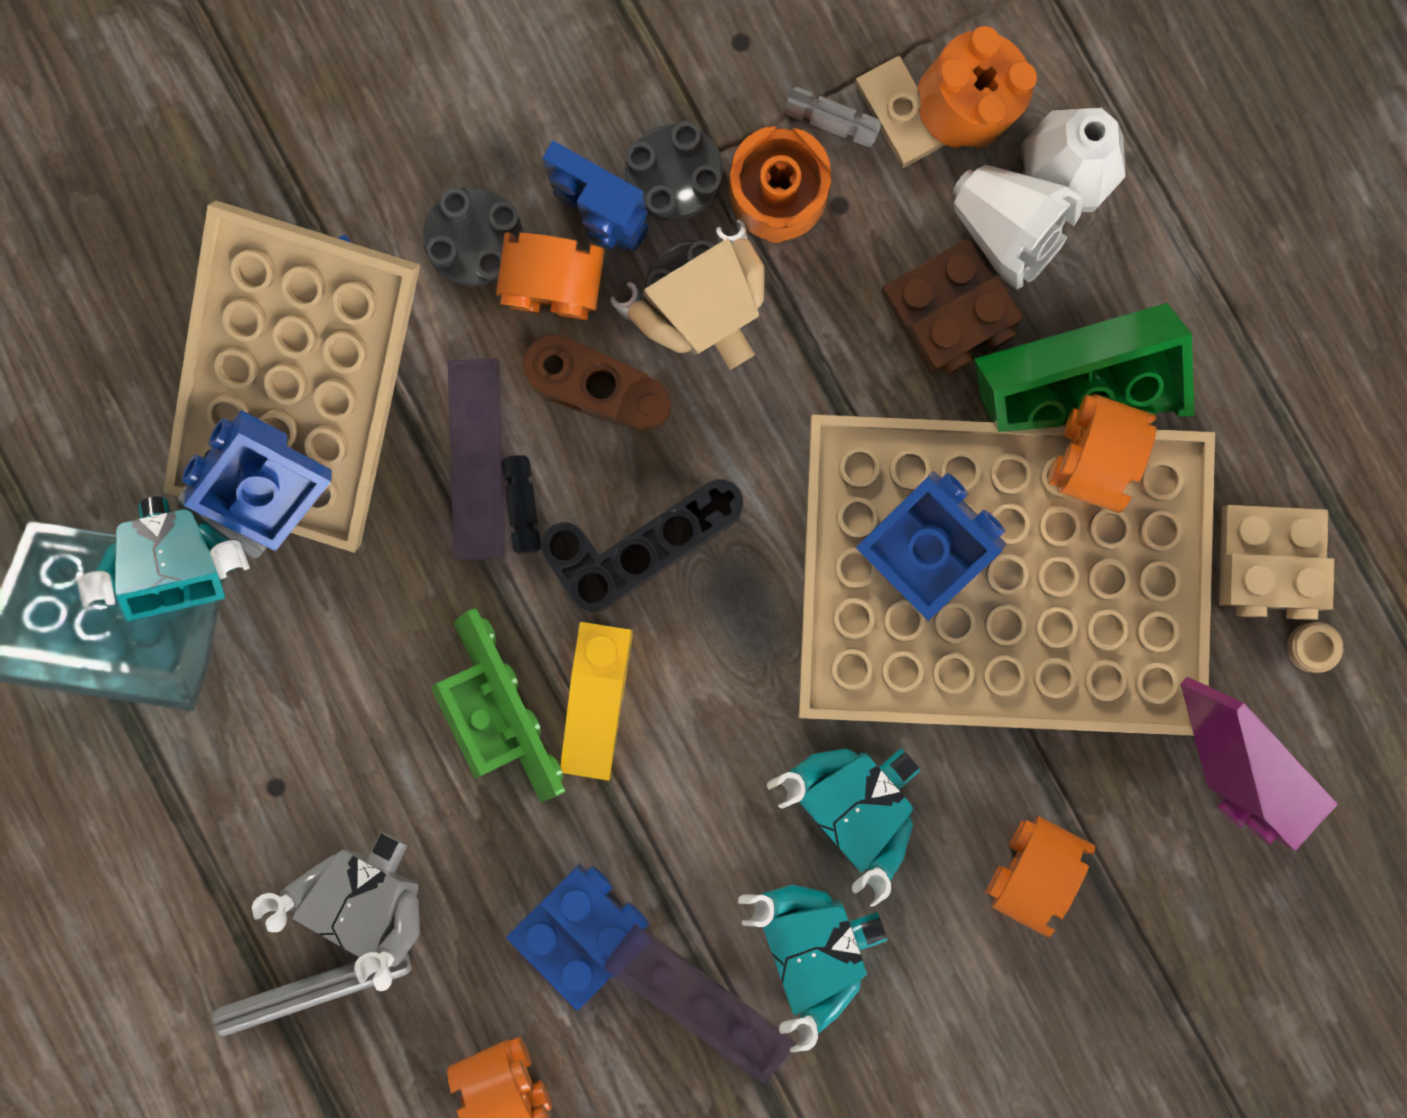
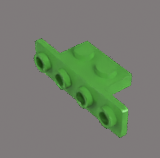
M476 608L465 612L454 621V626L474 666L436 683L431 689L474 778L476 779L519 758L541 803L564 793L565 790L561 783L563 780L562 770L557 760L552 755L547 754L539 738L541 730L538 720L531 710L525 709L517 693L518 681L514 671L507 663H503L495 647L496 636L491 624L487 619L481 618Z

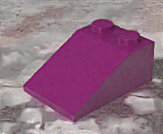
M1187 676L1180 685L1207 786L1222 801L1217 806L1218 810L1236 826L1242 828L1246 825L1258 838L1268 845L1277 840L1296 851L1338 804L1245 703Z

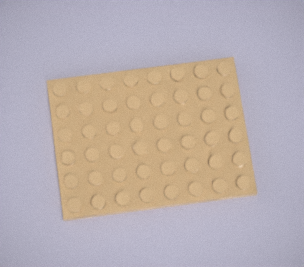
M811 415L798 718L1194 736L1180 683L1188 676L1209 686L1215 432L1156 430L1153 448L1140 482L1132 480L1130 484L1127 483L1123 493L1132 496L1122 512L1116 513L1059 493L1057 487L1048 484L1052 465L1058 455L1064 457L1070 440L1063 437L1065 427L1063 425L1062 427L998 432L993 422ZM935 471L941 478L946 473L954 476L969 494L964 501L977 514L982 510H986L1001 523L1005 533L1000 537L1007 544L991 563L928 621L856 547L919 484Z

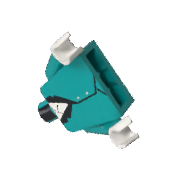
M154 496L146 498L138 504L140 519L121 523L116 528V543L108 546L96 571L83 574L77 579L82 607H88V604L95 600H105L107 605H114L115 592L128 622L226 599L220 579L227 577V571L237 567H242L245 571L250 569L239 541H229L208 524H197L190 510L182 509L171 512L167 499Z
M846 748L814 753L789 772L771 779L767 783L768 790L780 784L786 788L787 798L785 802L778 805L780 808H785L799 802L861 873L868 868V872L853 883L852 891L855 894L862 890L866 884L870 885L875 892L874 900L870 902L871 907L876 906L889 896L891 892L890 881L904 859L913 828L910 814L914 807L899 790L921 771L902 748L897 750L879 767L863 751L856 754L854 751Z
M795 884L765 892L762 895L743 894L739 897L738 904L753 903L755 912L751 919L743 920L742 925L763 927L793 1015L801 1013L798 1019L782 1022L779 1026L780 1034L790 1033L797 1029L799 1040L795 1046L790 1048V1052L812 1049L817 1042L818 1034L841 1015L860 990L861 979L867 975L859 951L888 941L879 914L874 912L849 921L840 899L833 900L826 891Z

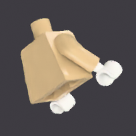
M738 219L736 220L738 234L726 236L722 233L721 228L718 227L716 232L719 244L645 288L642 293L643 296L635 284L629 282L626 284V287L632 294L631 299L625 303H618L612 296L610 301L622 318L631 320L649 339L677 353L691 351L696 356L712 345H715L729 370L756 355L740 328L759 317L757 309L764 301V265L747 238L745 223Z

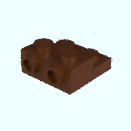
M969 237L884 285L881 289V292L931 375L943 368L948 375L958 371L974 360L971 352L986 343L991 350L1005 344L1017 336L1014 327L1023 319L998 275L992 277Z

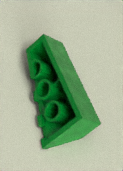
M1168 303L974 359L979 398L998 432L1062 427L1064 421H1067L1073 408L1079 410L1086 395L1093 396L1094 394L1154 415L1162 412H1174L1177 417L1195 416L1192 333Z

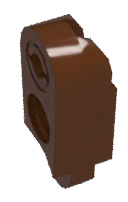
M555 334L542 336L531 343L525 352L523 361L525 377L534 391L548 401L644 432L645 429L659 428L665 424L670 416V398L661 382L650 378L648 374L570 338ZM550 356L563 361V368L557 374L551 375L544 369V362ZM600 376L610 377L616 383L612 395L604 399L594 398L588 392L592 380Z

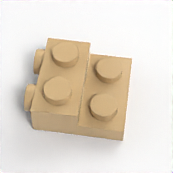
M1240 505L1223 506L1221 511L1219 606L1236 607L1235 616L1267 617V609H1286V619L1318 620V611L1333 610L1334 559L1327 558L1328 510Z

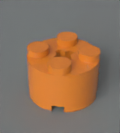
M981 26L974 31L963 33L948 43L919 81L917 94L920 92L921 107L919 108L921 120L927 130L937 140L949 147L958 149L961 146L976 147L975 149L985 148L995 142L1027 109L1032 97L1033 87L1037 83L1036 71L1027 62L1022 52L1011 41L999 35L992 27Z
M773 126L765 127L752 133L736 150L730 168L729 200L737 220H742L750 233L771 243H781L784 240L794 239L805 234L819 221L827 203L831 186V169L828 155L823 146L804 130L797 128L791 130ZM774 179L777 183L787 180L789 182L788 189L783 190L780 187L773 189L770 187L771 180Z
M510 232L504 233L496 295L501 297L500 305L509 306V309L537 314L540 311V304L551 306L550 312L558 314L559 317L588 321L589 311H596L605 249L591 244L589 252L576 249L577 241L531 233H519V238H517Z
M1097 394L1093 396L1086 395L1082 400L1079 410L1073 408L1068 416L1063 430V437L1070 440L1064 457L1060 455L1056 457L1049 473L1048 484L1057 487L1059 493L1116 513L1122 512L1132 496L1123 493L1127 483L1130 484L1132 480L1140 482L1147 466L1157 429L1156 426L1150 424L1157 419L1156 415Z
M1038 815L1033 822L1027 819L1025 821L1021 820L1008 845L1016 853L1008 868L998 865L985 893L994 897L991 908L1049 938L1055 930L1046 924L1052 915L1063 920L1090 866L1080 861L1083 852L1094 854L1095 845Z
M521 1037L513 1040H504L448 1066L447 1076L451 1094L459 1090L462 1092V1108L456 1110L459 1118H550L548 1111L553 1108L550 1096L541 1079L534 1083L527 1069V1067L532 1065L531 1059Z

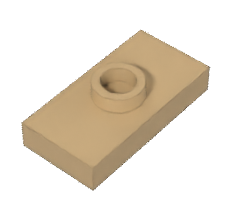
M899 55L856 78L855 86L872 116L880 120V130L902 169L945 146L923 124L919 113V108L921 107L920 92L917 94L918 87Z

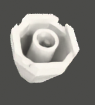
M1102 108L1053 110L1029 134L1021 145V160L1023 159L1024 165L1022 174L1067 186L1083 197L1081 212H1094L1126 177L1123 134L1118 122Z
M984 165L975 171L967 170L953 189V195L956 196L954 211L1001 279L1016 290L1023 287V279L1027 282L1034 280L1062 248L1068 238L1062 233V227L1067 221L1072 226H1075L1081 216L1083 197L1067 186L989 165Z

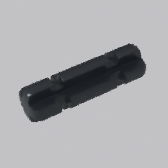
M525 455L509 456L502 460L504 479L508 480V485L505 486L509 523L511 527H514L515 531L511 533L513 550L517 554L534 553L540 550L541 542L538 529L535 530L534 527L538 520L533 484L528 482V477L532 476L530 460Z

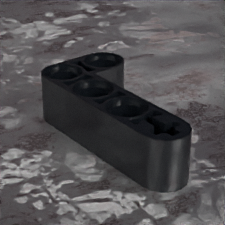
M715 479L706 483L600 555L584 532L578 526L569 522H559L552 525L544 533L541 540V550L573 601L579 607L590 612H601L610 608L731 527L739 519L742 512L743 496L740 489L734 483L725 479ZM717 493L721 498L729 495L733 499L729 503L730 514L723 516L720 511L712 513L705 518V523L711 528L702 532L697 517L688 509L693 505H697L698 512L701 514L711 506V494ZM675 519L687 521L693 529L691 539L681 546L669 544L664 538L666 525ZM563 534H573L579 540V551L569 560H559L553 552L555 540ZM633 547H641L650 554L649 567L640 574L628 573L622 565L624 554ZM591 575L604 577L608 584L606 596L596 603L585 601L581 595L582 582Z

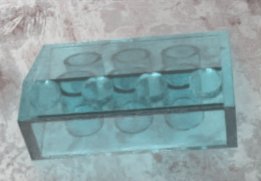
M29 521L0 591V682L194 711L209 665L220 600L128 622L115 592L114 605H107L105 600H95L90 602L88 607H82L77 579L83 574L96 571L108 546L116 543V535Z

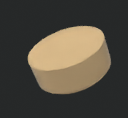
M1322 622L1304 623L1296 627L1290 634L1287 642V653L1291 662L1300 670L1321 673L1331 670L1339 663L1343 654V642L1337 630L1329 624Z

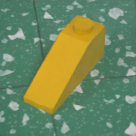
M580 622L571 674L560 764L564 774L610 781L633 630Z

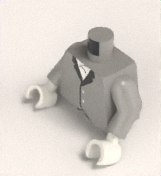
M380 832L369 856L361 852L342 849L280 891V896L266 893L257 897L252 905L254 919H260L269 911H276L275 914L266 920L265 924L267 931L279 932L286 925V912L289 910L295 912L293 920L359 957L355 963L354 971L360 985L366 982L370 974L377 972L373 977L376 990H387L392 982V974L389 967H396L420 936L419 900L416 897L418 883L396 871L408 844L395 836Z

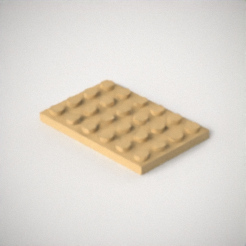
M217 200L208 204L163 492L179 497V494L186 486L181 481L182 475L191 458L196 454L205 458L213 448L209 446V439L218 422L222 418L233 421L240 410H243L286 433L288 447L332 470L331 483L291 533L355 553L362 542L420 264Z

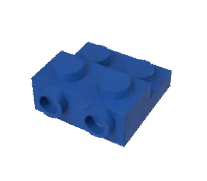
M552 140L542 159L551 187L555 189L553 192L554 196L563 203L579 209L584 228L588 230L586 236L590 240L608 250H612L616 245L626 252L629 248L636 251L649 229V224L644 222L648 212L645 210L643 191Z
M240 410L233 421L222 418L218 422L209 439V446L213 448L205 458L197 454L194 455L187 464L181 479L186 484L185 507L276 551L331 483L332 470L288 447L286 433Z
M935 471L919 484L856 547L928 621L991 563L1007 544L1000 537L1005 533L1001 523L986 510H982L977 514L964 501L969 494L954 476L946 473L941 478Z
M581 863L506 936V939L577 1011L650 941L651 936L645 930L650 925L646 917L630 902L623 907L609 893L614 886L608 878L595 866L592 865L586 870Z

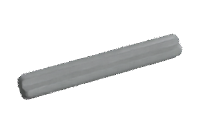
M408 952L396 967H389L392 979L407 975L411 971V960ZM355 961L219 1007L212 1013L215 1030L219 1036L224 1037L374 986L373 977L377 972L370 974L366 982L360 985L354 971Z

